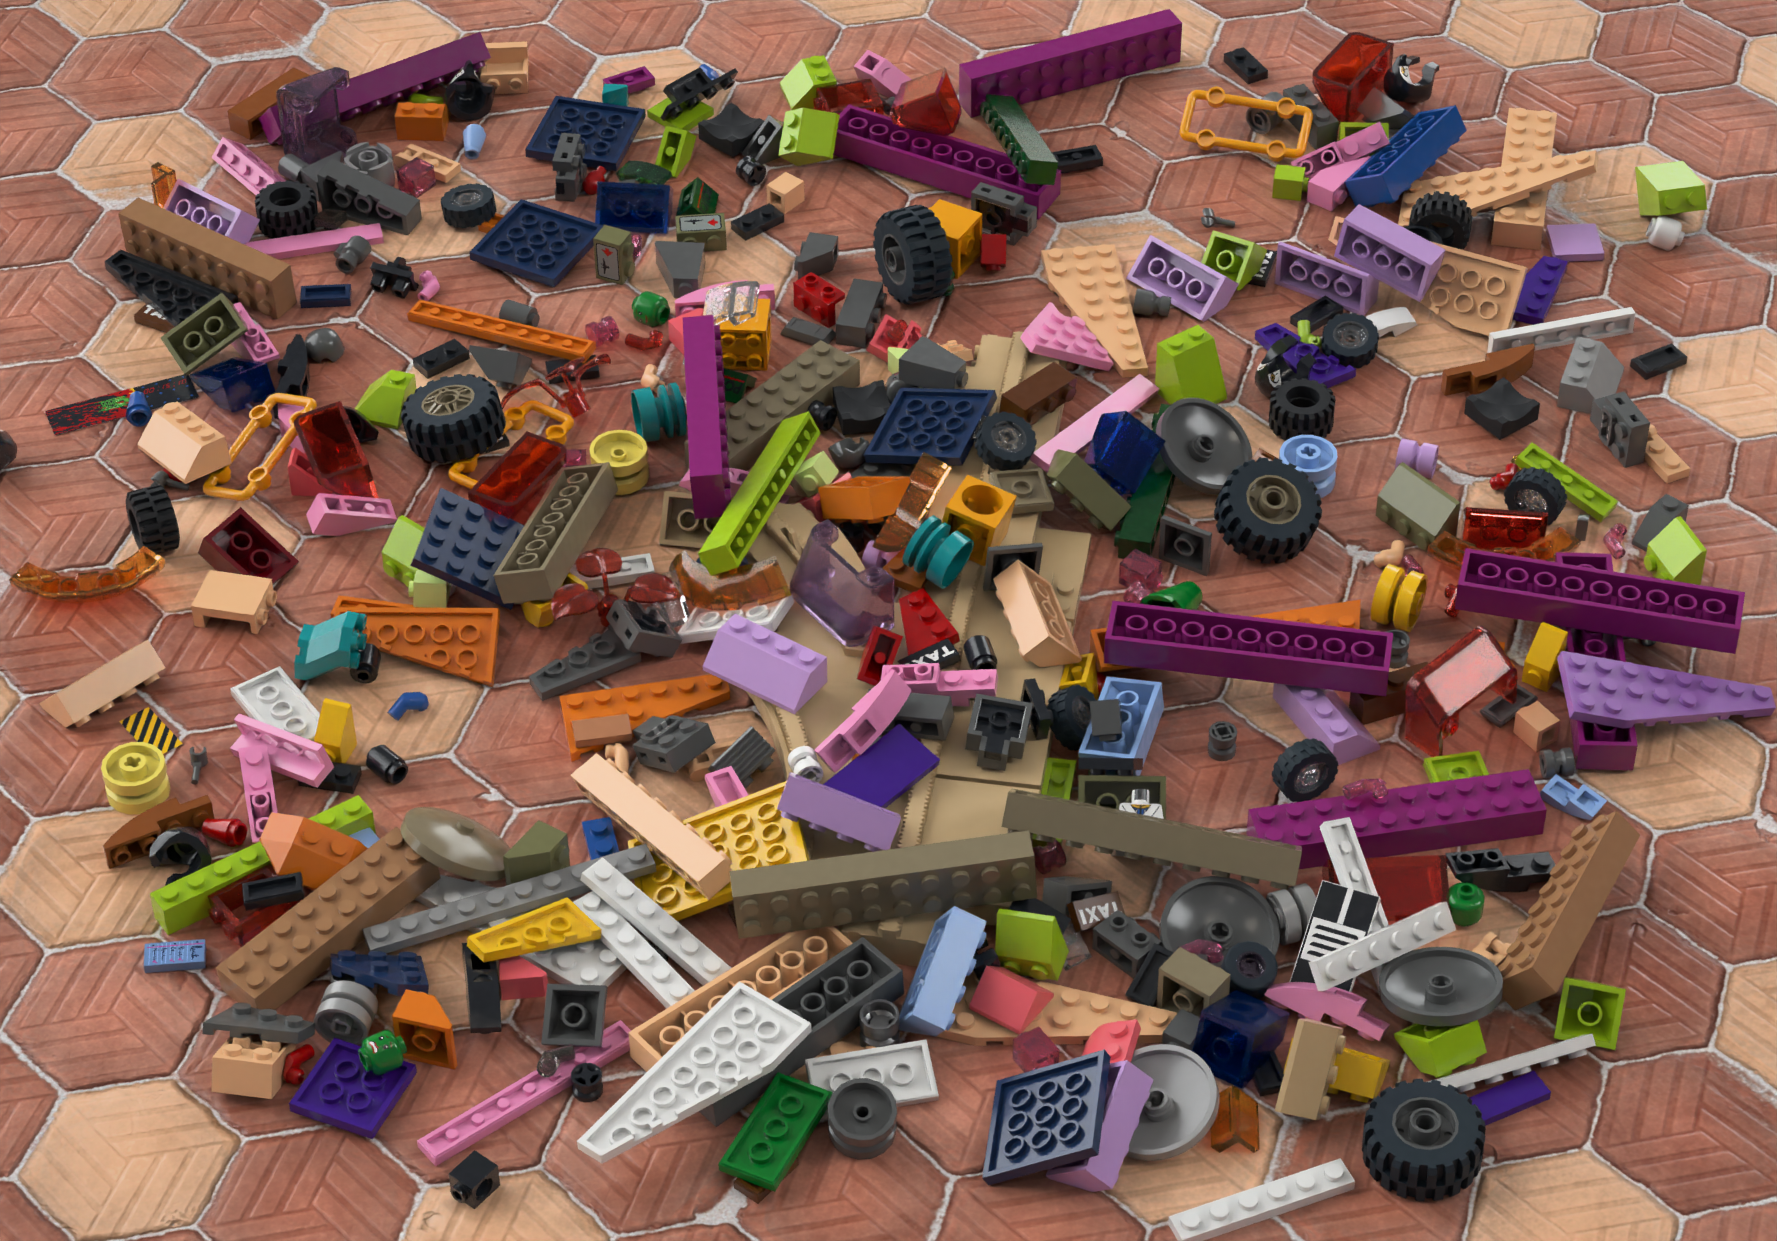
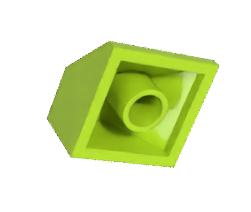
M395 370L388 371L369 385L355 409L360 411L372 425L398 430L403 423L401 410L404 402L417 389L415 374Z
M1565 976L1554 1038L1567 1040L1581 1035L1593 1034L1597 1047L1615 1050L1626 989Z

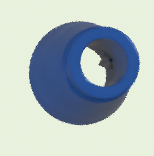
M135 391L130 395L126 419L133 426H144L151 419L152 412L144 393Z

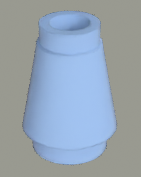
M470 124L463 131L465 156L468 159H477L486 139L484 128L478 124Z

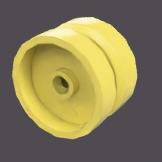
M613 430L597 436L592 441L589 448L591 464L610 463L618 487L615 495L631 494L640 490L647 483L649 478L648 449L646 441L639 434L627 430Z
M145 742L126 743L111 750L103 759L101 771L105 782L106 795L109 804L115 810L125 814H141L165 802L169 797L170 783L166 773L165 758L162 751L155 745Z

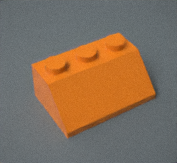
M858 476L818 487L823 519H834L835 523L847 522L850 519L851 523H861L867 520L869 524L883 522L885 516L895 513L910 484V476Z

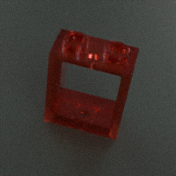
M871 79L816 88V98H813L815 110L831 112V108L864 103L865 106L859 108L884 115V105ZM843 110L833 111L832 113L840 114Z
M270 863L208 895L211 906L208 909L211 920L215 925L220 924L226 937L230 941L234 939L240 947H243L300 902L298 900L259 908L239 920L231 912L244 905L242 883L278 876Z

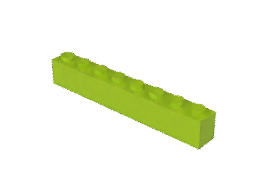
M359 795L308 818L347 836L369 827L376 834L373 812ZM257 842L151 892L150 898L154 917L167 935H170L243 900L242 883L277 877L278 875L261 842Z

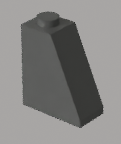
M656 241V264L673 297L680 298L701 289L706 264L705 243Z
M922 336L899 358V380L922 388L962 389L968 382L966 361L927 337Z

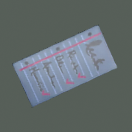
M205 939L145 944V973L206 968Z

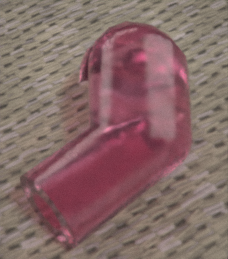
M1616 523L1603 538L1605 546L1615 559L1622 558L1626 553L1621 543L1624 540V535L1627 534V527L1622 523Z

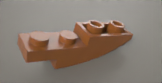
M1532 343L1486 353L1485 361L1445 369L1442 374L1441 391L1444 396L1469 391L1471 395L1485 392L1502 378L1512 383L1532 367L1535 346Z
M208 795L182 804L178 802L176 797L146 810L123 825L103 845L108 868L111 869L150 855V848L154 841L168 829L175 827H192L197 829L202 827L203 822L207 818L215 819L212 802Z

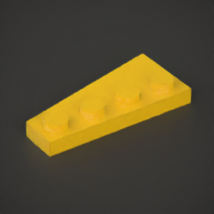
M566 897L468 936L467 947L483 962H489L601 939L602 929Z

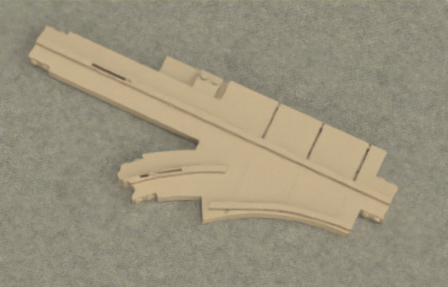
M1013 332L1012 338L998 337V335L990 334L982 335L980 345L975 346L974 360L976 361H972L971 366H966L968 382L962 389L995 390L997 400L988 415L992 416L993 413H999L1001 395L1053 362L1066 369L1067 361L1031 353L1020 338L1023 332ZM1064 404L1056 408L1052 413H1048L1040 418L1035 424H1031V428L1036 434L1035 439H1037L1035 451L1058 435ZM998 432L994 435V443L1002 450L1013 452L1018 448L1017 441L1009 434ZM976 441L962 466H940L929 517L934 515L941 520L943 519L946 505L967 474L991 484L989 480L990 472L1000 471L992 469L983 462L981 457L979 458L977 449H975ZM1029 459L1022 469L1040 468ZM1043 470L1044 476L1048 484L1049 477L1047 476V473ZM799 502L794 505L777 503L745 555L749 563L745 570L750 575V590L755 598L791 594L793 597V605L774 632L827 657V683L795 714L747 692L772 736L784 771L785 781H787L789 773H793L788 763L789 754L794 749L802 746H809L815 750L854 713L851 708L867 694L869 689L874 687L871 684L856 679L863 651L873 626H878L903 636L893 665H898V660L908 656L900 604L881 600L859 556L839 527L829 530L825 524H821L816 520L814 514ZM1042 511L1012 514L1007 535L1000 546L1042 543L1043 551L1039 575L1051 583L1073 636L1091 545V533L1039 528ZM968 559L956 579L944 589L928 580L925 585L926 592L956 629L960 638V642L953 644V646L960 654L961 661L940 671L971 670L963 646L973 636H986L989 638L997 658L998 683L996 697L1021 701L1024 680L1035 678L1039 689L1044 691L1047 707L1049 704L1048 700L1052 697L1051 695L1060 691L1059 684L1065 665L1040 668L1031 661L1026 662L1018 652L1019 644L1010 631L1012 626L1003 614L1005 609L1003 603L996 596L995 591L997 590H983L985 566ZM970 698L969 706H953L955 717L946 741L916 738L940 759L939 765L885 808L900 814L901 817L890 849L1006 834L1008 828L1001 826L1008 792L1013 788L1041 794L1054 734L1051 728H1049L1047 739L1036 740L1032 727L1029 725L1023 758L1008 757L1005 771L977 766L978 751L965 749L975 698ZM817 755L818 762L823 770V777L818 783L824 784L852 762V758L834 773ZM800 818L809 860L872 852L864 848L865 843L854 839L853 843L846 842L836 837L838 832L826 828L825 833L809 827L810 821ZM1030 833L1031 842H1032L1033 833ZM1012 901L960 909L987 921L986 925L996 926L999 908L1008 910ZM948 910L838 925L837 929L852 943L864 937L894 964L918 967L935 920Z

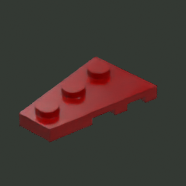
M924 588L899 599L908 656L947 638L952 645L960 642L958 632Z

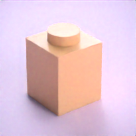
M787 172L767 184V204H772L784 214L805 201L804 181Z
M1536 701L1516 712L1513 733L1537 752L1557 741L1560 720L1540 702Z

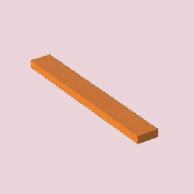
M420 299L407 313L408 321L585 363L596 350L595 341Z

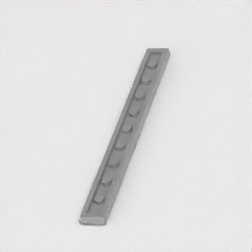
M647 844L603 856L608 863L628 880L656 872V864ZM602 857L362 929L369 952L382 951L390 953L545 906L566 897L571 898L591 892L593 890L580 880L582 872Z

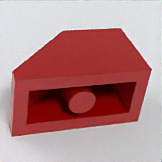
M982 234L981 267H986V271H1001V267H1006L1007 235Z
M873 626L863 651L856 679L876 686L881 681L883 665H893L903 636L878 626Z

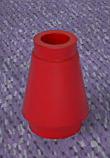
M207 818L202 824V833L227 846L234 847L241 845L245 841L247 827L239 819Z

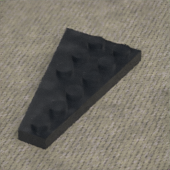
M121 249L105 261V268L110 274L174 326L180 324L221 293L233 304L238 303V297L234 294Z

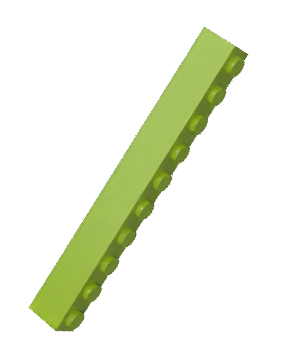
M809 411L782 420L698 552L700 561L706 567L710 576L739 567L821 434Z

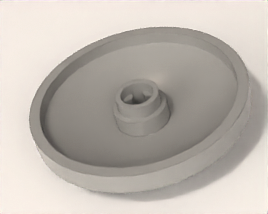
M1158 1044L1135 1050L1131 1063L1154 1080L1149 1091V1098L1140 1114L1139 1125L1134 1130L1129 1143V1151L1126 1156L1138 1160L1156 1161L1180 1155L1203 1139L1216 1119L1219 1109V1089L1215 1077L1207 1063L1196 1053L1176 1045Z

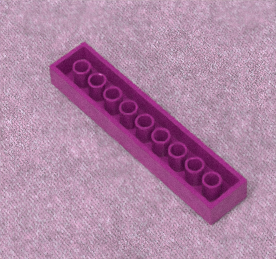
M1170 9L959 64V104L970 118L981 115L980 107L981 103L985 102L986 94L1013 96L1017 103L1021 105L1178 63L1181 58L1182 22Z
M478 32L270 107L259 118V121L269 144L277 142L280 146L292 141L291 138L298 134L302 138L312 134V130L318 127L324 130L333 126L334 122L340 119L342 122L351 120L361 111L363 115L376 110L375 107L382 104L384 107L396 103V100L401 97L408 99L411 94L423 89L425 92L433 90L444 81L446 84H450L454 76L464 67L468 60L472 62L475 73H478L479 69L486 66L485 62L491 56L481 33Z
M850 104L839 114L833 155L909 178L922 184L931 185L944 191H950L967 198H971V192L982 182L1024 196V203L1037 207L1038 220L1060 195L1061 170L1057 169L1054 185L1025 183L1010 158L1004 152Z
M713 315L682 317L689 470L695 519L721 517L727 505L731 502V491L729 489L731 486L720 325H714Z
M1466 548L1458 581L1455 609L1736 654L1745 592Z
M1556 552L1555 562L1613 571L1611 554ZM1559 626L1560 629L1568 632L1566 652L1626 662L1623 636ZM1570 719L1576 769H1634L1638 747L1635 724L1632 728H1619Z
M1112 601L1105 636L1104 663L1386 696L1393 633Z
M1529 769L1248 809L1246 834L1247 836L1302 846L1299 869L1333 865L1319 827L1326 821L1350 817L1364 858L1368 860L1543 834L1547 809Z

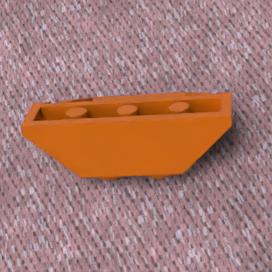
M273 812L270 813L259 839L278 876L301 872L304 887L311 890H316L368 849L359 840L308 818Z

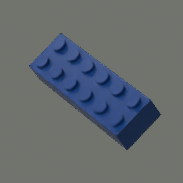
M1456 105L1418 112L1389 140L1390 145L1379 149L1345 181L1355 206L1360 204L1369 208L1378 203L1385 202V204H1391L1399 199L1398 196L1402 192L1411 188V183L1421 178L1427 168L1435 165V161L1440 156L1448 152L1447 149L1451 145L1459 142L1460 137L1467 130Z

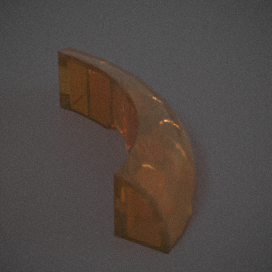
M926 452L922 453L910 475V488L908 492L904 493L895 513L887 517L872 547L884 552H898L907 547L912 536L924 520L950 472L951 466Z
M1559 526L1552 533L1533 542L1532 546L1526 548L1495 547L1493 550L1476 548L1475 544L1461 540L1444 531L1428 546L1427 554L1438 562L1461 571L1466 548L1555 562L1556 552L1574 553L1580 546L1581 541Z
M143 546L132 556L116 564V568L100 574L98 571L78 573L76 577L59 576L57 572L45 570L26 562L9 581L13 588L35 598L59 603H92L120 596L141 586L165 567V559Z
M686 550L676 555L668 571L670 583L680 599L685 598L693 606L702 609L740 610L744 604L757 602L761 606L792 595L776 556L710 576L706 567L691 559Z

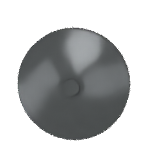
M1200 398L1181 399L1170 405L1158 420L1156 442L1163 461L1180 481L1199 492L1219 495L1227 477L1231 475L1232 471L1238 465L1243 466L1244 462L1253 458L1249 439L1241 425L1229 412L1213 402Z
M1209 876L1186 883L1170 897L1161 916L1159 939L1162 941V947L1172 952L1181 947L1190 953L1198 955L1201 959L1221 968L1229 949L1237 943L1245 941L1258 942L1266 946L1276 956L1280 941L1278 920L1272 907L1257 890L1236 879ZM1250 964L1238 965L1237 969L1244 977L1250 979L1259 978L1260 973L1256 967Z
M1428 947L1410 951L1390 961L1380 974L1379 993L1385 1007L1404 1020L1427 1026H1455L1476 1021L1491 1013L1502 999L1503 978L1498 967L1478 953L1454 947Z

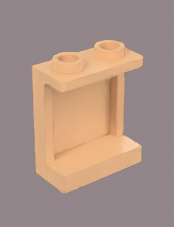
M527 42L485 43L491 58L485 62L486 66L481 68L480 82L494 85L495 94L528 93L529 58Z
M209 570L191 605L194 626L205 628L210 617L249 622L251 633L258 634L261 626L267 622L270 608L274 607L276 603L277 592L273 590L272 579Z

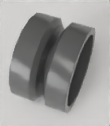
M859 1078L841 1084L832 1093L828 1104L829 1138L838 1151L847 1157L857 1160L872 1159L883 1154L893 1144L897 1131V1106L890 1089L879 1081Z

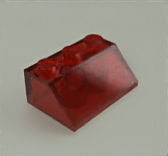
M1466 507L1463 511L1461 527V551H1465L1468 548L1500 554L1542 557L1548 513Z

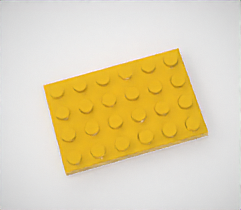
M786 781L682 820L683 825L689 823L697 831L700 839L706 837L713 844L717 853L722 850L730 858L732 864L729 867L732 871L809 861L801 819L798 818V821L795 822L781 816L782 811L777 809ZM636 838L628 841L629 849L643 845ZM651 851L650 853L656 864V872L634 878L635 886L676 921L733 900L731 881L708 900Z

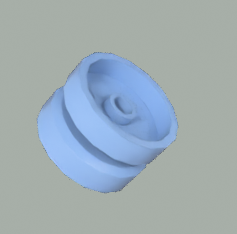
M1299 435L1285 441L1279 450V459L1282 460V463L1287 465L1291 463L1296 466L1295 469L1297 471L1306 473L1309 476L1307 480L1309 482L1313 481L1317 487L1315 494H1319L1321 498L1332 492L1335 486V469L1338 458L1337 449L1328 440L1314 435Z

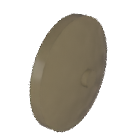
M417 807L406 813L400 827L402 837L416 853L427 861L448 872L474 880L496 881L505 878L503 856L510 850V847L501 837L486 826L459 813L435 807Z

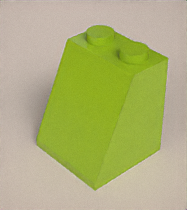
M1684 161L1635 167L1640 215L1662 216L1707 210L1705 184Z
M1199 325L1157 343L1155 385L1160 388L1157 394L1170 405L1185 398H1200L1215 404L1227 399L1214 337Z

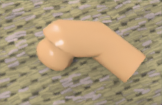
M649 364L644 370L641 385L643 388L650 387L651 391L653 390L657 394L658 386H665V383L659 380L660 377L656 376L658 372L657 367Z

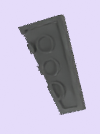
M610 624L606 632L602 634L597 632L581 648L576 646L569 650L567 657L562 660L555 659L530 675V685L540 699L544 701L642 662L641 653H634L626 649L624 642L615 634Z

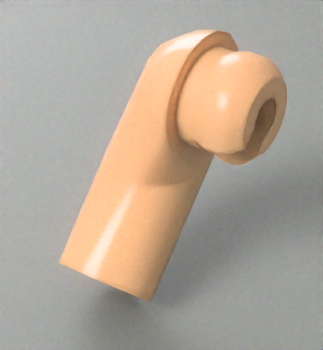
M1395 540L1392 542L1391 549L1382 550L1380 553L1375 554V565L1379 568L1386 567L1388 564L1398 566L1402 562L1405 549L1404 542Z
M615 743V745L608 744L605 747L606 759H615V764L619 768L620 773L625 771L629 774V752L620 743Z

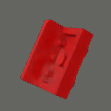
M812 272L793 283L794 307L827 328L835 325V304L845 299V293Z

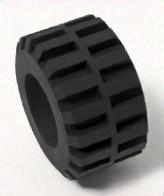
M291 180L279 181L275 184L267 185L266 188H262L255 197L257 218L260 219L258 223L259 230L264 235H268L269 238L274 239L312 233L311 230H315L319 223L316 194L313 188H309L307 184H301L299 181L292 182Z
M1435 191L1433 195L1425 194L1424 198H1419L1416 204L1413 205L1409 226L1428 227L1436 231L1441 237L1443 245L1465 249L1470 238L1473 215H1471V208L1467 207V202L1459 200L1460 196L1456 194L1451 196L1450 192L1440 194L1439 191ZM1441 222L1447 224L1449 227L1440 228L1432 225L1431 223Z
M1295 378L1291 379V381L1281 382V385H1277L1270 396V429L1273 430L1276 436H1281V439L1285 441L1299 435H1314L1326 438L1327 434L1331 433L1334 423L1336 399L1332 390L1327 389V386L1323 383L1319 384L1316 380L1310 381L1306 378L1301 380Z
M157 484L127 492L126 510L135 542L141 553L148 557L177 549L180 541L178 523L169 495L162 485Z

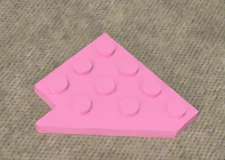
M1051 302L1030 323L1020 337L1029 351L1034 354L1109 371L1114 364L1107 355V350L1100 346L1096 341V336L1087 329L1086 323L1077 316L1072 318L1064 316Z

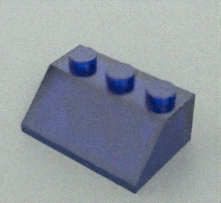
M597 181L595 223L634 233L668 234L672 216L674 189L670 185Z

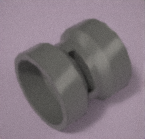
M1401 630L1387 631L1388 633H1393L1390 668H1401L1407 664V650L1409 649L1410 638Z
M1225 721L1213 723L1209 728L1208 755L1217 761H1228L1236 753L1237 728Z
M1570 747L1560 748L1556 752H1553L1551 749L1541 750L1539 765L1542 777L1551 778L1555 774L1573 776L1575 762L1572 749Z

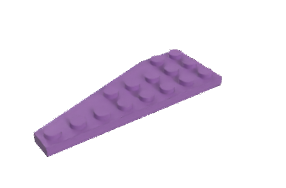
M1561 651L1557 658L1569 717L1572 720L1619 728H1632L1636 723H1643L1644 726H1654L1659 721L1679 724L1707 721L1709 717H1718L1719 720L1728 719L1730 715H1742L1743 718L1770 716L1776 708L1770 687Z

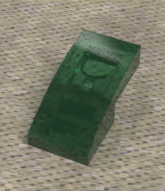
M628 161L616 172L619 181L636 179L641 189L660 188L672 177L671 171L643 161Z

